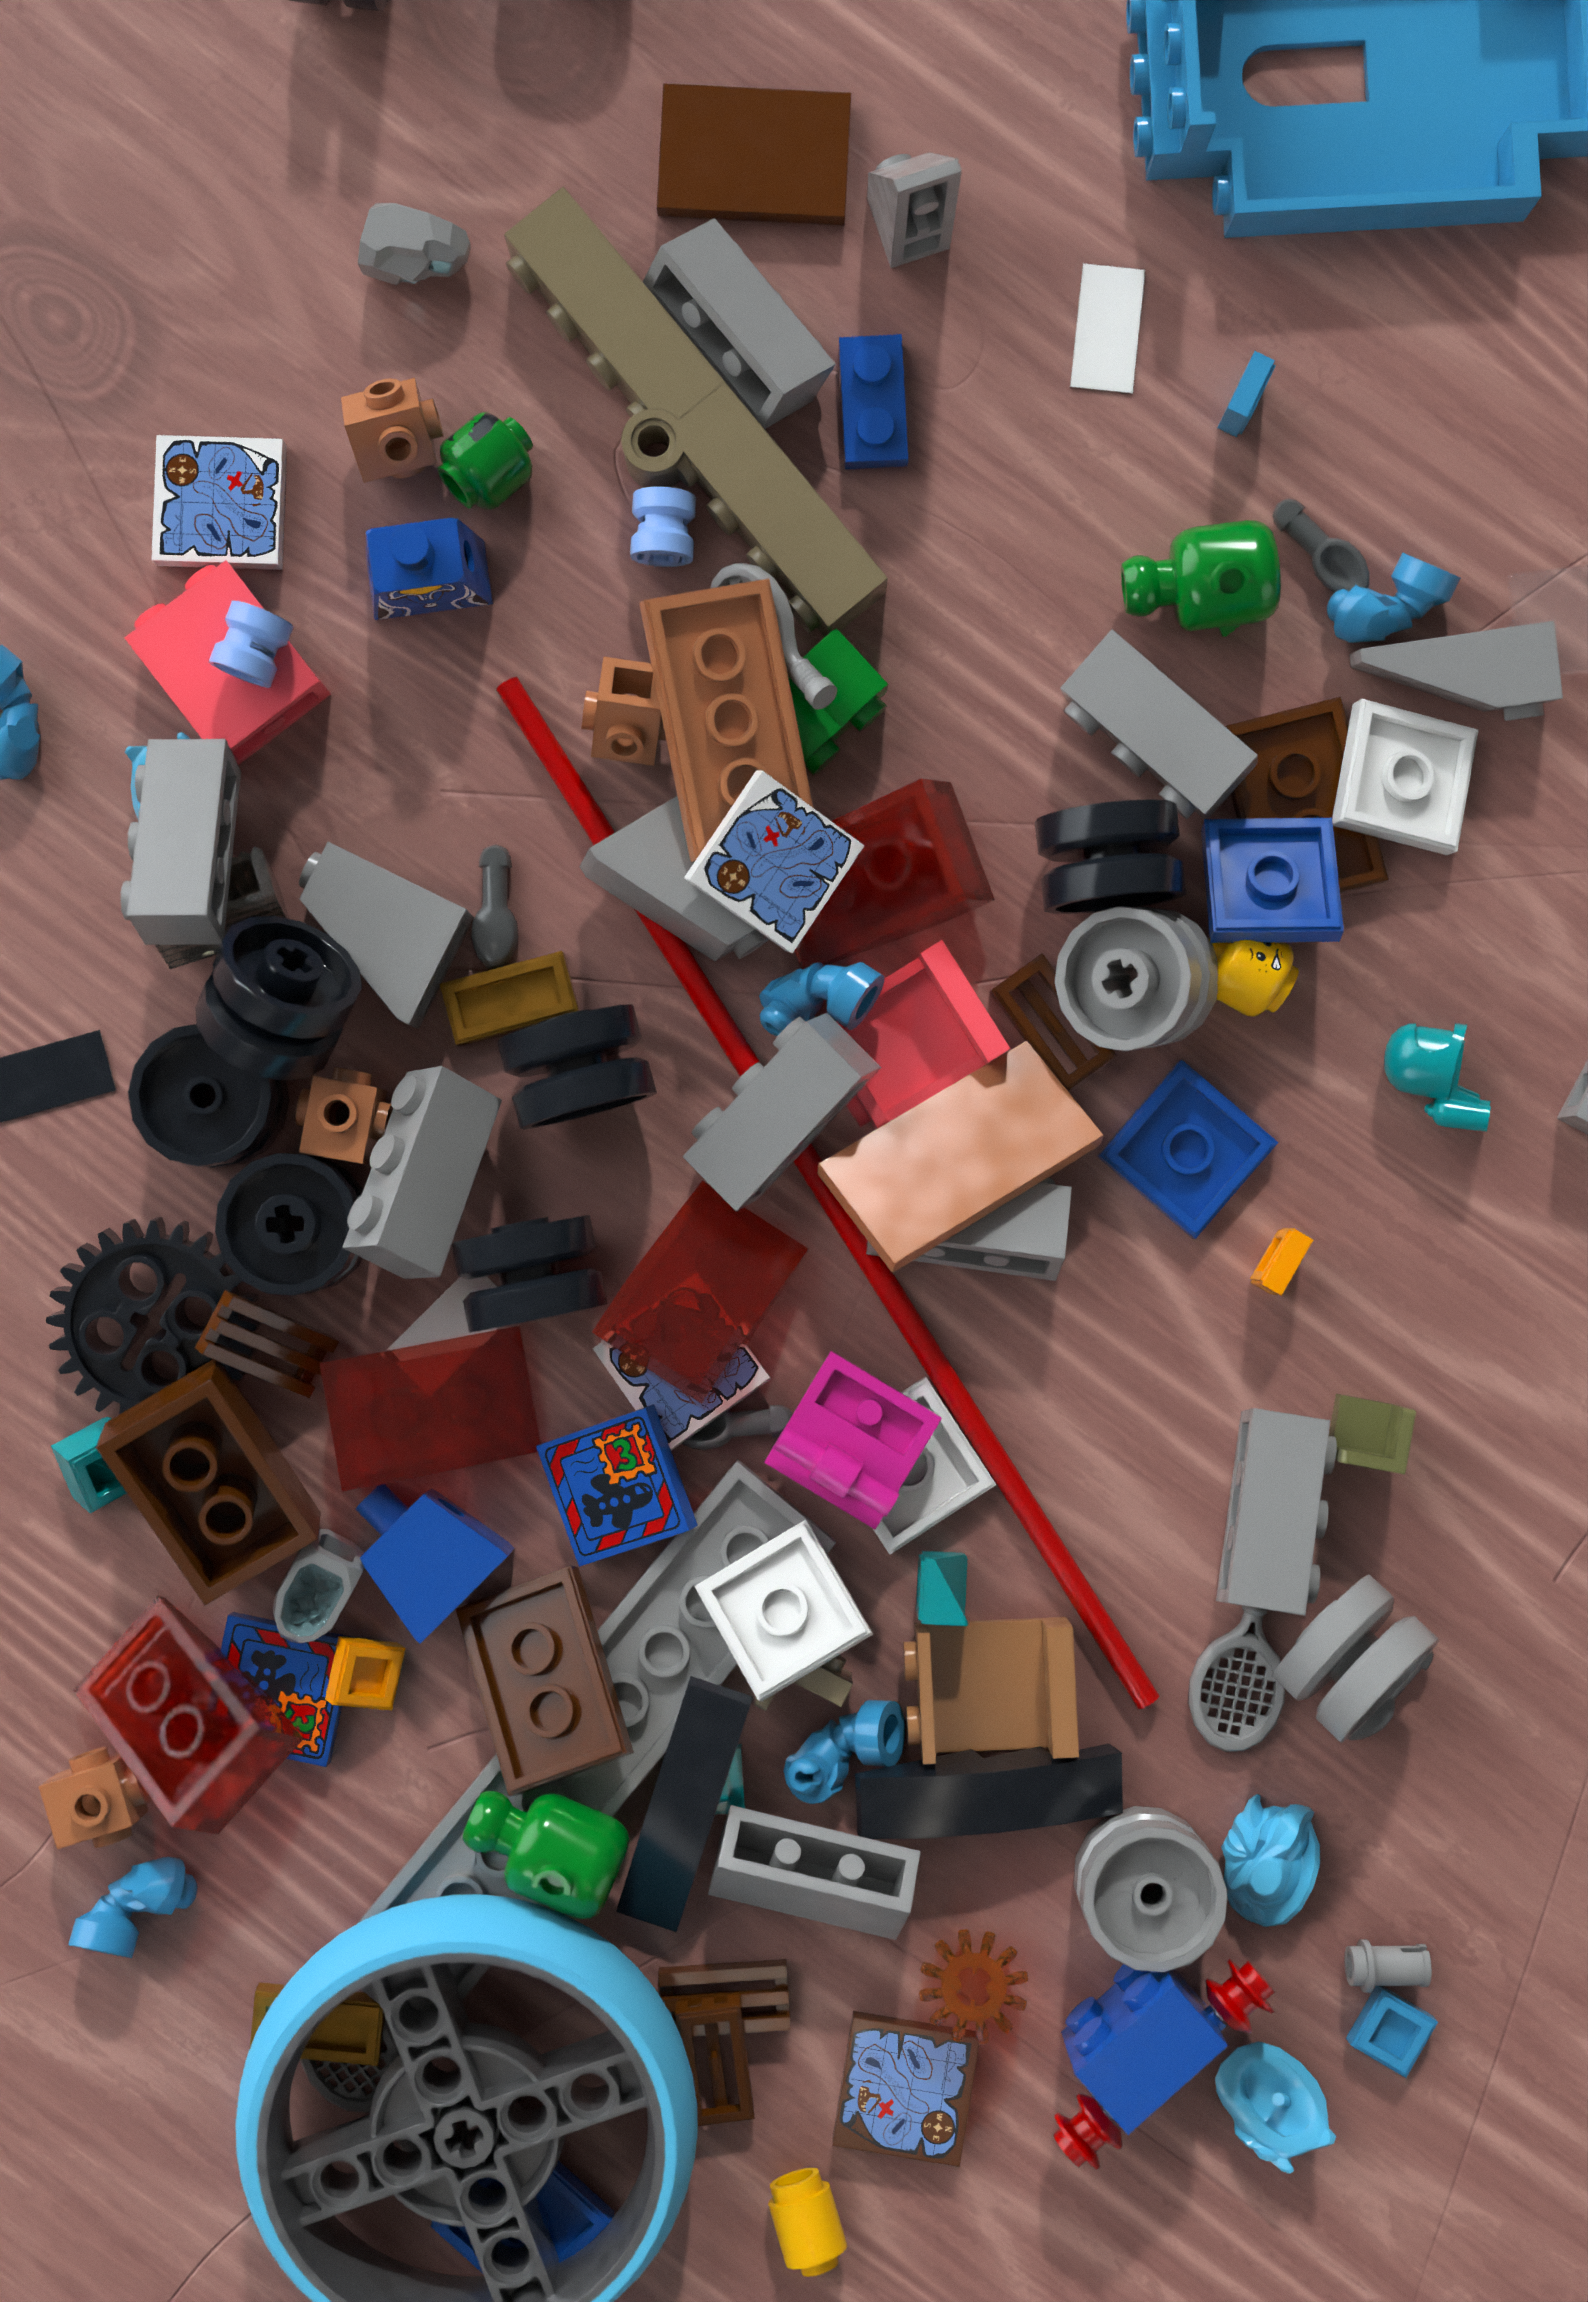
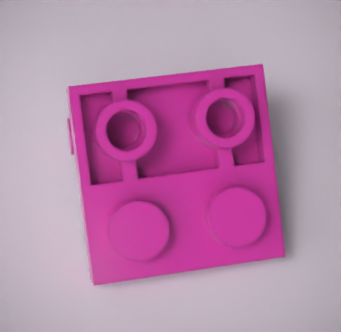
M830 1351L764 1463L871 1528L876 1529L883 1516H887L899 1497V1489L942 1417L835 1352Z

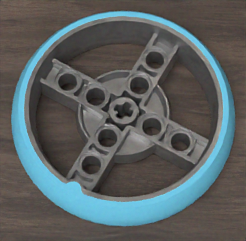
M484 1894L449 1895L421 1899L390 1908L342 1932L317 1951L289 1980L271 2004L256 2032L244 2066L236 2116V2153L241 2183L252 2217L264 2243L280 2268L312 2302H614L641 2276L658 2254L670 2233L688 2189L695 2161L698 2136L695 2087L682 2038L671 2013L656 1989L639 1968L605 1938L563 1913L539 1904L511 1897ZM472 1962L497 1965L542 1979L567 1992L585 2005L605 2023L610 2031L540 2054L531 2044L510 2031L488 2024L470 2023L448 1963ZM373 1983L400 2055L391 2063L379 2081L373 2096L369 2115L294 2141L290 2124V2094L294 2073L302 2052L318 2025L340 2003L356 1991ZM413 1996H424L432 2000L437 2009L429 2012L418 2011L410 2005L407 1999ZM442 2056L451 2058L460 2068L454 2071H443L435 2067L431 2059ZM592 2073L601 2076L607 2083L600 2087L591 2088L581 2084L577 2077ZM530 2095L537 2097L544 2105L537 2109H528L519 2105L515 2099L520 2096ZM647 2106L648 2134L643 2165L634 2187L611 2222L588 2245L575 2255L559 2263V2257L548 2228L546 2230L535 2195L543 2187L557 2165L562 2153L565 2135ZM461 2120H467L469 2129L476 2125H478L479 2128L478 2130L469 2131L466 2122L460 2125H456V2122ZM398 2139L410 2140L418 2146L419 2150L413 2152L402 2151L394 2145L393 2141ZM334 2161L348 2162L355 2167L357 2172H340L331 2163ZM490 2177L497 2179L504 2186L500 2189L491 2190L481 2186L477 2180ZM394 2195L406 2207L424 2218L446 2225L465 2226L484 2276L465 2277L440 2274L397 2261L374 2249L354 2235L335 2215ZM512 2237L521 2240L526 2245L521 2248H511L505 2246L500 2240Z

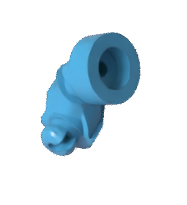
M1402 552L1391 575L1398 591L1395 596L1380 594L1372 589L1355 585L1350 591L1341 589L1330 597L1327 604V615L1334 622L1335 635L1341 640L1350 643L1384 641L1385 637L1391 633L1412 628V619H1420L1432 607L1449 602L1461 577Z
M3 644L0 646V710H2L0 715V780L7 778L23 779L30 774L37 763L41 736L38 734L39 724L37 722L39 705L37 703L30 704L32 694L24 680L23 661Z
M816 962L805 969H797L792 973L771 981L759 995L760 1002L764 1007L760 1012V1022L766 1031L774 1036H778L796 1018L801 1017L805 1022L814 1018L815 1014L822 1007L823 1001L826 1000L827 1013L837 1023L848 1030H853L864 1020L874 1006L883 988L885 977L863 962L847 967L836 965L824 966L821 962Z
M867 1700L856 1713L839 1716L840 1723L838 1725L834 1720H829L822 1730L811 1733L797 1753L789 1755L785 1761V1780L792 1794L802 1802L810 1804L822 1803L842 1790L844 1780L848 1775L849 1758L852 1756V1752L856 1753L860 1762L864 1765L882 1767L895 1765L900 1759L905 1741L904 1715L897 1702Z
M168 1856L133 1865L129 1873L108 1884L110 1893L101 1896L91 1911L75 1919L68 1945L100 1953L133 1958L139 1931L130 1919L132 1913L148 1912L157 1915H172L175 1908H188L194 1902L198 1886L196 1879L191 1874L185 1873V1865L180 1858Z

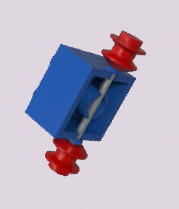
M1229 1959L1227 1962L1231 1976L1223 1984L1209 1978L1205 1980L1207 1999L1214 2009L1210 2005L1207 2006L1176 1969L1167 1972L1141 1971L1123 1964L1113 1978L1115 1984L1097 2000L1094 1997L1086 1998L1070 2012L1065 2021L1067 2027L1061 2031L1074 2074L1094 2097L1078 2093L1076 2098L1080 2111L1071 2119L1056 2113L1054 2117L1060 2129L1053 2136L1062 2151L1077 2167H1080L1087 2161L1093 2168L1098 2170L1101 2166L1097 2151L1102 2146L1108 2144L1118 2150L1123 2147L1121 2128L1129 2135L1228 2047L1220 2031L1227 2026L1225 2022L1234 2030L1250 2034L1252 2028L1248 2016L1257 2008L1271 2014L1275 2012L1267 2001L1275 1991L1250 1961H1247L1239 1968Z

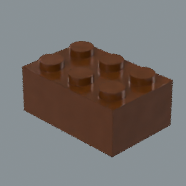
M214 1359L105 1423L96 1449L204 1606L318 1539L320 1510L221 1362Z

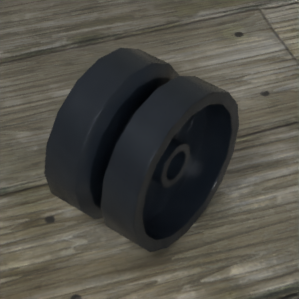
M1144 799L1102 802L1052 812L1037 818L1035 821L1038 855L1055 862H1074L1051 869L1041 879L1044 912L1051 914H1079L1101 912L1115 907H1143L1175 900L1186 894L1183 861L1168 854L1149 853L1168 847L1180 836L1177 804L1170 800Z
M278 916L249 917L232 925L221 942L213 962V972L206 981L195 1007L196 1026L212 1050L229 1064L252 1075L280 1081L308 1078L325 1068L343 1031V1026L362 989L360 970L345 948L328 934L308 924Z
M632 1004L563 1014L513 1032L497 1040L504 1070L507 1074L519 1078L548 1074V1078L525 1085L512 1097L520 1129L539 1128L586 1117L628 1105L657 1094L650 1064L647 1060L631 1057L607 1061L606 1058L634 1047L642 1039L636 1012Z
M196 1024L175 1027L152 1041L134 1065L128 1090L132 1121L150 1147L171 1161L217 1169L246 1164L268 1150L284 1128L290 1102L286 1081L255 1076L229 1064L207 1045ZM210 1085L214 1088L216 1097L213 1104L205 1108L204 1104L210 1098L204 1092Z
M277 1153L252 1161L230 1179L217 1204L215 1235L222 1257L241 1281L264 1293L295 1296L310 1294L336 1286L356 1270L363 1259L342 1247L349 1231V1212L355 1201L362 1195L364 1189L348 1170L323 1157ZM293 1215L303 1216L304 1230L294 1231L293 1234L289 1228L290 1218Z
M590 1215L549 1222L548 1217L503 1225L491 1228V1234L451 1244L458 1276L469 1280L499 1274L501 1286L471 1292L463 1300L469 1333L608 1304L601 1272L587 1268L563 1274L560 1273L558 1261L587 1256L596 1247Z

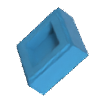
M1254 351L1220 420L1218 429L1235 437L1238 434L1242 435L1276 365L1273 363L1275 360Z
M1375 1986L1346 2036V2040L1352 2047L1406 2078L1438 2021L1430 2013L1386 1987Z

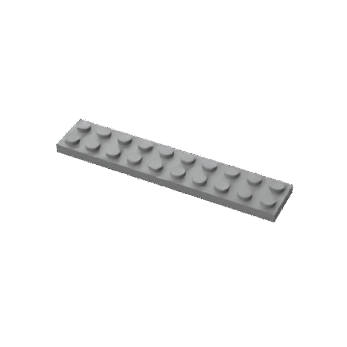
M737 1459L694 1511L698 1526L690 1531L677 1534L672 1538L597 1630L634 1753L518 1796H508L498 1757L495 1754L358 1923L396 1906L421 1899L449 1895L484 1894L511 1897L541 1905L536 1901L513 1892L507 1887L504 1878L507 1856L495 1851L486 1854L477 1853L467 1847L462 1840L466 1824L480 1794L486 1791L502 1793L509 1798L513 1807L524 1812H528L536 1798L545 1794H556L613 1817L666 1752L690 1677L693 1676L721 1685L738 1664L695 1586L805 1519L810 1523L827 1554L836 1544V1540ZM472 1962L448 1963L461 2000L465 1998L491 1966L490 1964ZM373 1983L361 1988L363 1992L381 2006ZM413 1996L407 1999L410 2005L418 2011L429 2012L437 2009L435 2003L427 1997Z

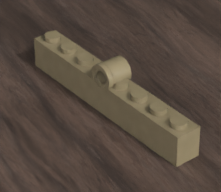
M564 186L504 234L511 257L506 262V266L516 282L529 295L536 289L551 306L546 310V315L559 334L568 343L577 338L591 355L586 359V363L597 380L608 391L617 386L631 403L626 407V412L630 419L623 429L621 443L627 470L637 484L644 488L672 487L681 480L690 488L694 483H697L711 500L706 505V508L713 520L728 536L735 531L738 532L751 548L746 554L750 564L759 566L775 580L777 579L791 596L788 602L794 618L808 633L817 628L826 637L835 628L841 631L886 594L887 576ZM653 443H661L668 447L665 453L657 457H650L642 453L648 445Z

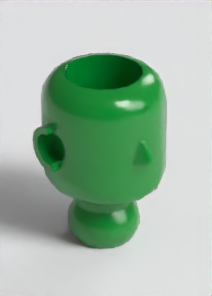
M1254 520L1198 526L1186 529L1174 538L1170 544L1169 559L1155 561L1143 555L1128 558L1121 564L1122 596L1126 613L1136 617H1143L1152 614L1159 607L1173 605L1175 617L1183 630L1191 632L1219 628L1222 637H1226L1240 625L1254 624L1266 620L1278 609L1281 594L1280 562L1273 532L1266 524Z
M497 1791L482 1792L476 1801L462 1836L466 1846L477 1853L486 1854L495 1851L508 1857L504 1878L507 1887L513 1892L579 1919L591 1918L602 1910L629 1845L627 1829L621 1822L609 1815L556 1794H545L536 1798L528 1812H524L513 1807L509 1798Z

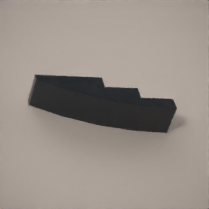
M693 1676L690 1677L616 1912L677 1933L753 1696Z
M1108 1743L1080 1749L1078 1758L1053 1759L1052 1755L1041 1746L982 1758L974 1750L970 1749L936 1756V1764H923L922 1760L855 1773L857 1835L869 1839H917L993 1834L1063 1825L1123 1813L1122 1752Z

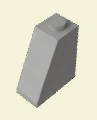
M678 796L590 847L579 866L586 878L715 962L734 951L738 959H741L769 940L684 879L694 862H690Z
M327 842L322 854L314 852L302 870L299 886L303 887L304 890L299 899L327 934L348 951L359 968L360 974L395 1017L419 1029L474 916L467 909Z

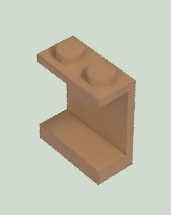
M1067 1617L968 1621V1626L914 1623L915 1641L903 1642L905 1681L917 1680L918 1706H906L908 1746L920 1745L923 1764H936V1753L960 1752L970 1749L974 1751L1029 1749L1041 1746L1042 1748L1049 1749L1053 1759L1079 1757L1073 1626Z

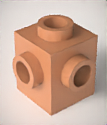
M392 378L378 380L367 386L362 392L341 397L344 427L363 483L389 476L408 478L417 475L427 466L437 464L433 439L444 437L441 421L434 399L422 401L415 378L404 381Z
M603 656L598 692L586 691L581 729L594 731L591 757L654 766L657 741H666L651 663Z
M334 1067L332 1079L313 1076L311 1089L303 1088L297 1103L296 1125L303 1127L299 1148L300 1153L370 1165L371 1152L378 1140L384 1135L393 1111L391 1104L385 1103L387 1091L370 1086L372 1074ZM348 1106L350 1115L348 1120L342 1124L340 1114L343 1108Z
M107 1747L84 1752L68 1760L70 1769L57 1772L38 1786L57 1849L92 1839L94 1848L108 1846L124 1840L133 1834L131 1826L149 1812L147 1803L151 1800L150 1782L143 1766H135L131 1750L109 1756Z

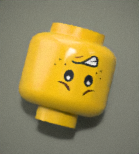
M1240 940L1233 943H1212L1218 962L1217 1000L1250 1017L1258 1016L1266 1009L1272 1013L1277 1011L1291 992L1299 974V969L1293 966L1294 952L1292 947L1285 942L1263 943L1252 940Z

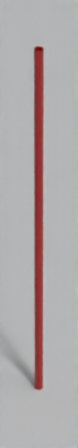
M512 677L500 684L496 689L497 693L593 845L614 834V829L518 677ZM635 910L739 1077H741L750 1067L760 1061L683 940ZM810 1143L794 1160L797 1169L1138 1709L1151 1705L1160 1697L1157 1690L894 1273L891 1272L880 1256L866 1254L868 1240L817 1174L818 1165L822 1162V1159L812 1143Z

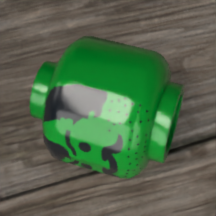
M482 412L473 416L440 445L442 464L437 468V471L444 485L463 506L469 509L477 505L485 510H491L500 506L531 479L533 466L528 452L533 448V443L527 432L515 419L508 417L502 421L488 412Z

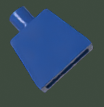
M382 1482L355 1508L381 1535L360 1557V1560L411 1635L420 1644L515 1549L503 1537L432 1488L408 1508Z

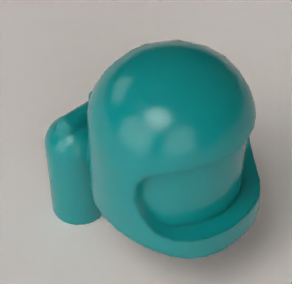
M1409 1023L1398 1028L1391 1035L1384 1054V1071L1388 1081L1398 1091L1434 1098V1101L1425 1105L1424 1111L1433 1118L1437 1125L1487 1132L1491 1101L1482 1100L1478 1093L1458 1085L1465 1044L1463 1039L1467 1024L1455 1023L1453 1031L1416 1026L1415 1023Z

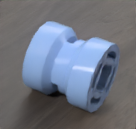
M646 487L638 489L633 493L632 513L641 523L638 525V531L631 537L630 557L632 560L641 564L659 567L684 566L693 562L694 541L688 534V527L686 526L695 518L696 497L693 493L671 487Z
M233 600L225 617V622L228 626L226 636L223 641L215 644L208 662L217 669L236 678L269 688L277 672L274 662L277 650L287 645L293 625L262 608Z

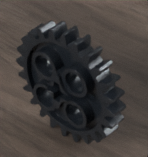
M156 1217L150 1221L146 1235H144L138 1222L132 1219L123 1224V1241L111 1228H108L98 1233L102 1251L89 1243H85L76 1250L85 1267L79 1264L68 1263L61 1268L60 1273L72 1286L57 1287L50 1292L49 1296L56 1302L65 1305V1309L46 1317L47 1324L64 1328V1335L50 1343L49 1348L50 1350L69 1351L71 1358L58 1371L60 1374H69L79 1370L83 1378L74 1391L77 1396L86 1393L92 1388L100 1392L96 1402V1411L101 1412L115 1401L120 1403L119 1414L213 1360L195 1349L206 1326H199L188 1319L185 1313V1302L188 1297L204 1299L210 1304L213 1312L225 1290L254 1303L259 1299L256 1293H239L237 1285L242 1281L234 1272L229 1273L226 1269L227 1263L224 1261L221 1252L216 1256L209 1252L213 1240V1233L210 1231L195 1242L189 1240V1222L183 1221L179 1223L171 1235H166L163 1218ZM133 1263H143L154 1270L157 1276V1287L154 1293H145L133 1285L130 1279V1269ZM178 1273L184 1274L186 1276V1283L160 1319L159 1325L162 1329L146 1341L134 1367L126 1369L123 1366V1360L149 1325L150 1318L147 1314L163 1302L175 1276ZM232 1311L227 1320L251 1331H255L261 1326V1322L235 1311ZM99 1317L112 1318L121 1325L124 1334L121 1346L109 1345L100 1338L97 1332ZM222 1334L219 1335L216 1341L248 1356H252L257 1351L254 1347ZM154 1351H165L176 1358L180 1372L178 1378L167 1379L155 1372L152 1366ZM222 1363L232 1379L240 1381L245 1376L246 1372Z

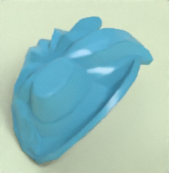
M1255 1794L1248 1800L1244 1811L1234 1818L1232 1829L1229 1830L1221 1846L1226 1860L1223 1879L1227 1888V1899L1230 1906L1244 1919L1264 1927L1284 1925L1302 1910L1314 1888L1320 1867V1844L1311 1822L1315 1813L1311 1808L1298 1804H1292L1287 1807L1271 1806L1263 1808L1260 1802V1795Z
M1257 2041L1237 2047L1220 2064L1215 2077L1218 2097L1234 2120L1235 2135L1248 2148L1253 2149L1260 2159L1270 2161L1281 2171L1291 2174L1294 2171L1291 2165V2157L1303 2155L1311 2150L1325 2148L1334 2144L1336 2135L1329 2128L1326 2098L1317 2080L1301 2062L1283 2049Z

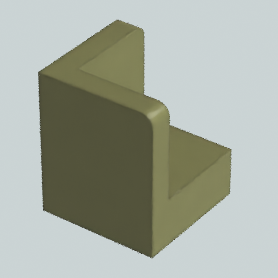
M1336 1393L1328 1435L1336 1437L1337 1452L1335 1460L1345 1464L1405 1475L1416 1411L1396 1404Z

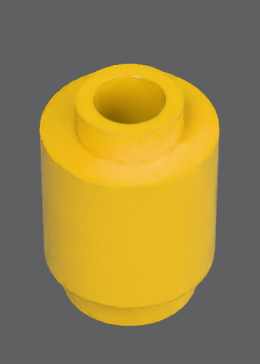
M813 2167L789 2172L772 2181L770 2190L773 2198L768 2202V2206L786 2267L789 2269H800L805 2277L817 2276L835 2268L839 2264L837 2256L846 2250L847 2242L829 2182L822 2181L818 2168Z

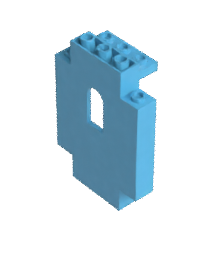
M1588 0L1126 1L1127 32L1137 33L1139 54L1131 55L1130 90L1131 95H1141L1142 116L1135 117L1133 146L1135 157H1145L1146 181L1214 177L1212 207L1214 215H1223L1224 238L1524 222L1542 197L1539 159L1588 156ZM1363 46L1366 102L1266 106L1255 101L1247 93L1243 84L1242 72L1244 65L1251 57L1260 52Z

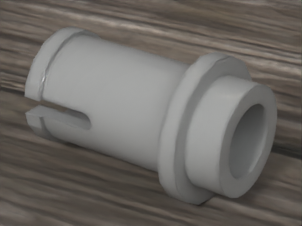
M1359 1939L1357 1946H1347L1345 1949L1344 1965L1346 1979L1350 1986H1359L1364 1993H1371L1374 1986L1428 1987L1432 1975L1430 1953L1426 1951V1944L1371 1946L1369 1940Z

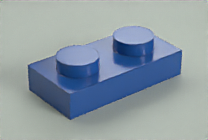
M902 334L839 337L845 470L907 467L908 441Z

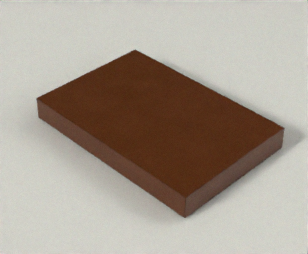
M663 83L657 189L658 216L845 225L851 93Z
M1341 697L1225 726L1258 755V764L1231 793L1237 819L1333 817L1349 727ZM1333 826L1340 894L1381 884L1389 880L1378 837Z
M567 1566L455 1609L508 1796H518L634 1753L577 1566Z

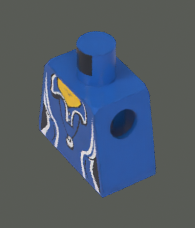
M444 518L378 527L366 531V563L375 620L493 604L485 542L459 519Z

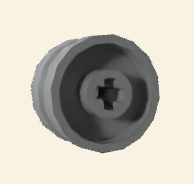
M1115 907L1092 914L1071 931L1058 954L1054 983L1061 1011L1078 1034L1099 1047L1131 1051L1182 1041L1203 1025L1217 999L1218 962L1214 946L1210 943L1199 925L1177 911L1153 907Z
M1370 1574L1360 1579L1338 1600L1328 1605L1309 1624L1272 1674V1677L1297 1701L1309 1699L1333 1679L1336 1684L1318 1705L1316 1719L1341 1743L1353 1735L1398 1690L1439 1642V1639L1415 1616L1400 1619L1378 1638L1375 1633L1392 1613L1394 1597Z
M1142 1806L1123 1809V1813L1106 1816L1088 1831L1075 1856L1073 1885L1081 1910L1092 1936L1111 1958L1135 1970L1167 1972L1191 1964L1213 1945L1226 1917L1227 1888L1218 1862L1210 1853L1204 1841L1186 1820L1163 1808ZM1150 1883H1157V1887L1150 1892L1144 1887Z

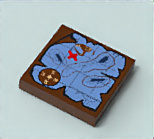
M853 2011L832 2136L833 2146L960 2167L980 2044L979 2032Z

